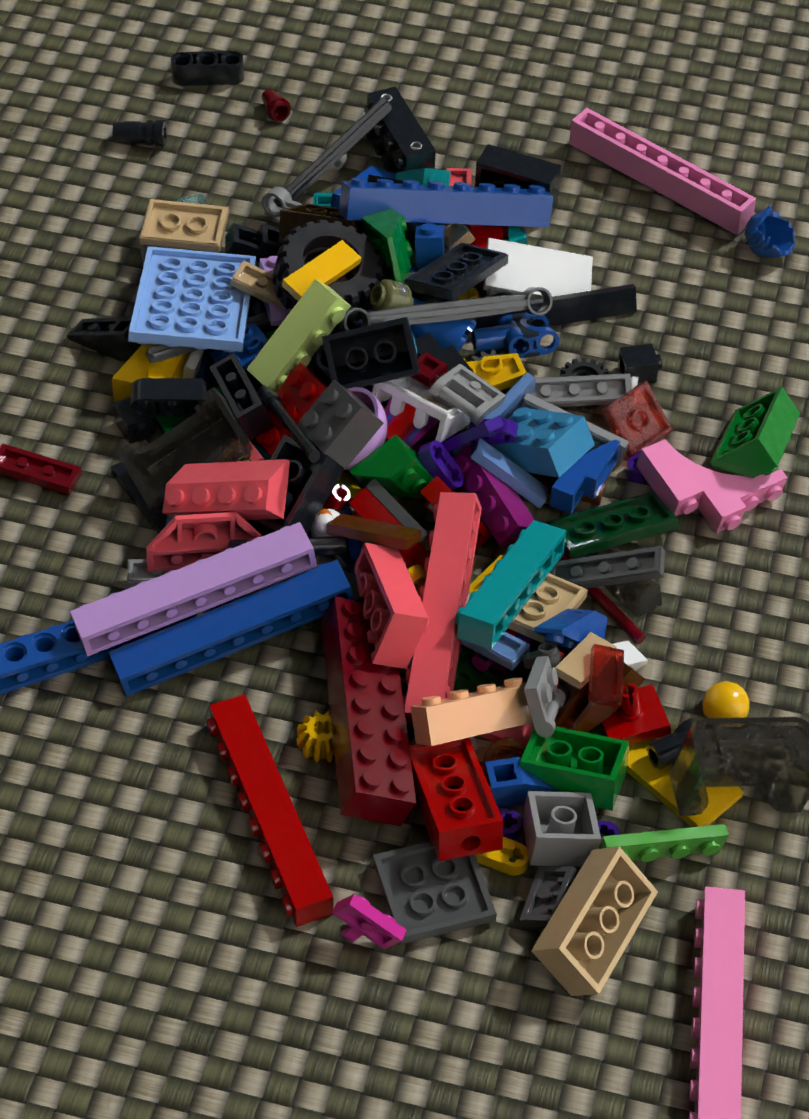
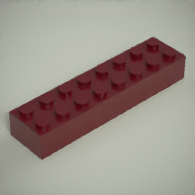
M335 596L321 619L340 813L343 816L401 826L415 806L416 796L399 668L372 664L371 653L375 651V646L372 643H368L367 632L371 630L370 620L363 617L362 609L364 603Z

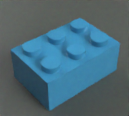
M521 407L515 410L509 418L518 424L516 440L512 443L492 444L491 446L528 473L560 478L595 444L584 416Z

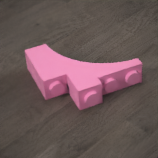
M666 439L642 448L636 464L657 496L675 516L683 513L690 514L698 508L715 533L726 529L728 531L735 529L741 524L745 511L754 509L759 503L766 500L773 501L783 493V488L788 478L782 469L774 471L769 475L765 476L762 474L755 478L716 472L687 459L675 450Z

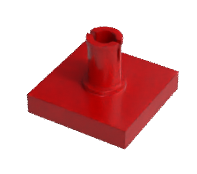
M627 683L628 693H626L625 685H621L618 689L621 707L600 723L606 737L629 741V745L672 733L670 722L653 684L638 688L634 683Z

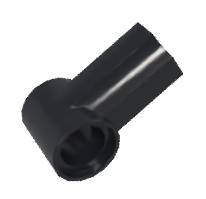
M691 718L682 722L674 733L648 743L646 751L654 768L662 770L689 757L692 760H700L706 757L714 749L715 742L697 718Z

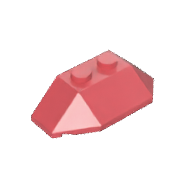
M237 512L177 515L146 547L147 573L155 570H163V572L177 570L200 559H206L228 549L230 540L254 539L262 537V535Z

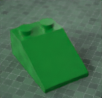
M391 208L361 217L365 235L370 239L369 243L375 245L378 255L382 259V277L404 283L411 268L409 257L412 256L410 243L405 239L404 231H407V225L404 216Z
M534 727L521 758L520 767L560 792L591 793L595 808L613 811L627 772L629 741L556 727L551 737L544 738L537 734Z

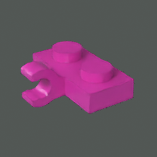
M352 894L337 902L332 912L333 915L349 925L340 935L350 942H354L364 935L381 948L386 949L401 942L407 931L397 924L393 917L383 914L371 906L367 899L356 894Z

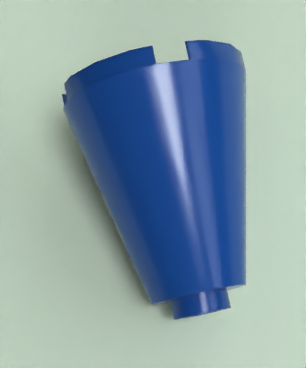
M413 298V305L427 304L425 301ZM471 318L410 326L412 334L416 339L430 332L443 350L454 345L459 352L465 344L469 333L473 331L477 321Z

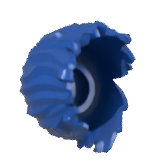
M770 206L754 214L747 222L744 233L747 240L746 244L749 245L754 254L760 257L774 258L792 254V249L795 247L794 228H792L788 220H784L779 216V211L772 212V207Z

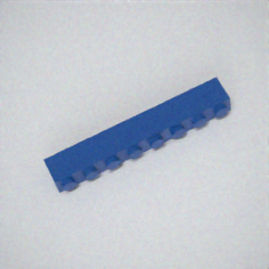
M351 178V182L342 181L339 214L346 220L362 221L361 217L392 208L400 215H403L406 222L549 227L554 196L545 191V187L530 185L529 189H520V186L505 184L504 188H495V185L489 183H480L479 187H470V184L464 182H454V186H445V183L439 181H429L428 185H420L418 181L403 180V184H396L389 179H377V183H372L364 178Z
M338 560L324 563L315 569L300 575H294L288 580L273 586L264 587L262 590L251 595L237 598L231 603L216 609L207 610L199 616L186 621H180L174 626L159 632L150 633L142 639L129 644H123L108 653L127 697L321 618L326 613L335 596L354 600L351 586Z

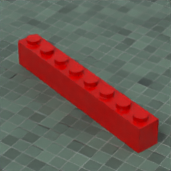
M246 695L209 705L210 718L206 719L209 734L211 737L216 736L219 743H216L218 755L222 762L227 761L228 763L227 775L231 786L237 785L239 789L237 798L240 808L243 812L248 811L249 813L248 825L253 837L258 836L261 844L258 845L260 855L264 863H270L272 868L269 871L270 878L275 890L281 889L283 894L281 904L285 915L292 916L296 927L333 915L334 897Z

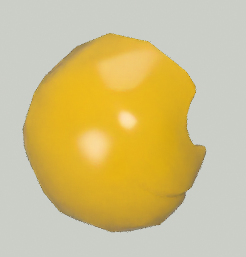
M729 681L715 683L706 691L703 697V714L714 725L724 728L737 726L746 719L749 713L750 702L748 695L737 683Z

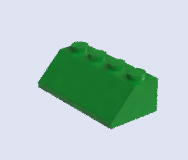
M783 387L735 410L710 462L713 467L750 478H755L761 474L766 476L777 470L800 415V412Z

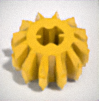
M316 710L314 717L305 715L303 723L298 724L297 746L299 750H303L305 759L314 756L316 763L321 759H326L331 763L332 756H335L330 710L325 715H321Z

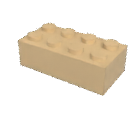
M620 846L592 850L531 951L571 996L600 994L658 891Z

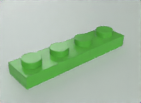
M726 824L611 835L603 836L599 849L620 846L632 861L641 860L643 862H651L657 858L665 857L680 859L693 854L709 856L720 852L729 833Z

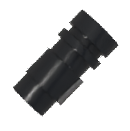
M147 120V122H114L112 129L113 141L125 144L147 143L150 146H153L155 143L157 146H165L167 143L166 120H156L155 122L153 120Z

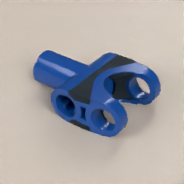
M528 313L509 314L501 317L497 322V326L477 328L471 332L475 354H479L481 351L485 353L491 352V349L495 351L509 350L511 354L518 353L520 358L549 354L559 345V336L554 329L549 327V321L545 315H531ZM535 319H541L544 322L543 327H535L530 324ZM547 334L553 335V342L549 346L540 345V340L543 336Z

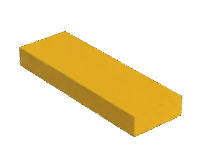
M341 240L283 279L282 287L299 301L315 279L328 286L359 265L362 257Z

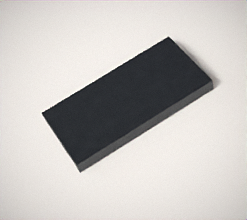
M460 243L406 278L404 284L410 287L411 291L453 301L508 264V254Z

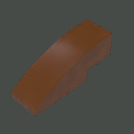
M613 655L596 679L591 678L581 689H576L555 718L556 727L589 732L621 707L618 692L621 685H625L626 693H628L627 683H634L639 688L645 678Z

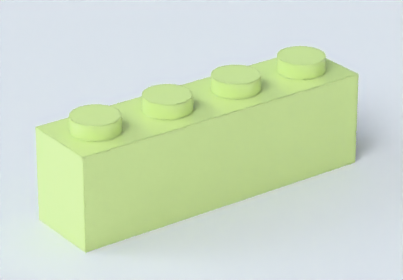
M315 279L248 366L247 370L264 386H268L271 391L277 392L287 379L289 373L296 368L299 362L305 366L310 363L311 357L323 345L322 336L331 333L335 326L344 319L351 305L329 286Z

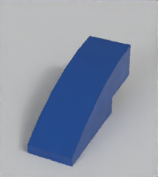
M615 439L586 453L571 466L552 486L550 506L572 514L583 495L595 499L618 462L621 441Z

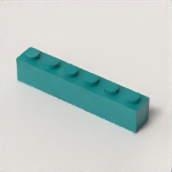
M535 520L531 522L526 530L523 529L516 543L508 547L504 558L496 562L492 573L484 577L481 587L477 591L472 592L465 607L459 608L455 618V624L458 625L457 638L492 650L564 555L566 530Z

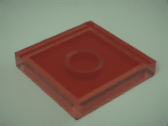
M647 381L641 382L602 410L615 435L629 441L626 451L628 459L641 452L642 448L658 442L673 431Z

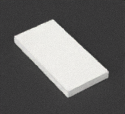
M489 238L486 243V249L507 253L508 264L484 279L483 290L504 288L511 291L514 295H522L530 287H542L547 289L552 297L591 291L592 256ZM536 291L530 298L541 299L543 296L540 292Z

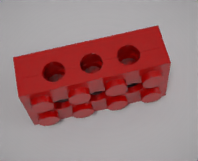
M464 738L434 746L409 745L416 801L438 860L444 861L502 850L503 818L470 739Z

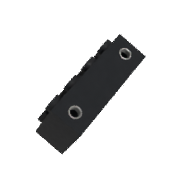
M396 86L368 93L367 105L364 106L365 113L381 98H385L392 106V110L366 134V138L374 144L377 156H381L386 171L396 174L397 172L421 168L435 169L436 150Z

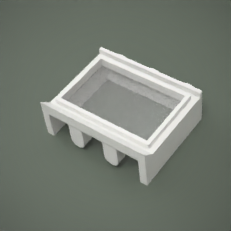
M405 377L373 386L372 394L375 395L380 403L392 397L390 404V413L397 416L402 413L405 403L415 407L413 424L416 428L425 426L428 423L429 415L440 420L436 441L440 443L462 430L471 422L469 416L445 399L432 395L430 393L432 386L429 388L412 377Z

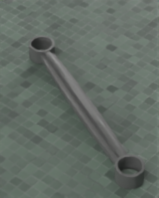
M530 287L522 295L434 302L366 312L362 308L350 307L344 319L338 325L342 332L349 330L347 327V317L353 311L361 315V327L408 317L410 325L486 317L523 310L531 315H544L551 309L553 299L547 289ZM536 291L540 292L543 296V305L538 311H534L530 306V297Z

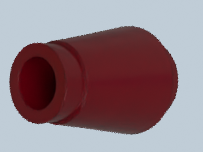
M272 89L265 90L261 98L268 117L278 122L286 120L290 115L291 107L289 101Z

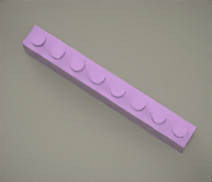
M298 522L265 536L254 538L252 541L237 547L228 548L206 559H200L188 566L169 571L152 580L141 582L121 592L112 593L108 597L90 604H84L70 611L84 650L87 656H90L317 567L314 548L301 523Z

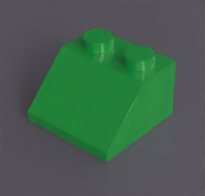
M397 435L393 436L349 470L364 486H367L375 478L391 496L412 498L415 495L421 494L420 491L433 480V477L421 463L419 456Z

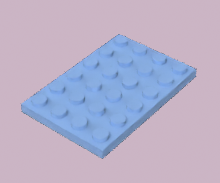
M148 246L130 323L128 341L143 345L151 343L162 344L168 347H194L198 350L217 349L225 352H242L251 295L231 286L230 282L243 260L255 266L256 256Z

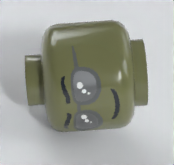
M384 279L373 287L370 294V302L374 311L411 306L413 305V297L410 287L406 284Z

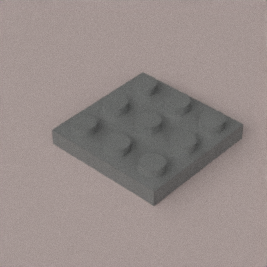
M432 841L373 855V864L390 915L396 920L397 924L407 930L400 945L496 921L497 913L475 855L439 861Z

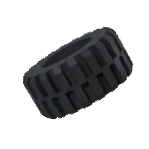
M319 220L315 224L311 221L304 223L302 228L300 226L294 228L283 239L272 276L276 296L281 298L280 302L286 309L290 308L292 310L298 301L282 287L283 279L343 240L362 259L359 265L344 274L348 279L347 281L333 282L328 286L350 304L351 307L369 311L372 306L370 302L371 291L376 284L381 282L383 275L382 259L378 255L375 245L369 243L370 239L364 233L360 235L357 233L356 228L350 225L349 227L343 226L342 222L338 221L328 223L327 220Z

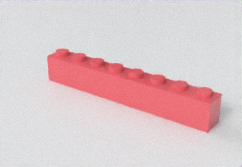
M440 492L439 504L434 505L433 517L435 528L429 534L431 552L430 557H426L424 564L425 574L427 575L426 582L420 588V598L429 616V625L426 632L422 633L413 653L412 666L407 668L406 683L408 691L407 695L403 696L405 716L411 726H413L410 706L422 704V698L441 696V699L450 698L449 693L454 689L461 639L457 638L458 625L455 624V618L459 608L465 607L467 604L482 510L476 493Z

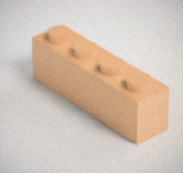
M512 678L504 680V686L496 687V684H484L477 686V692L469 693L468 690H457L449 693L450 698L441 699V696L422 698V704L410 706L416 744L434 746L533 723L524 691L526 683L523 682L522 678Z

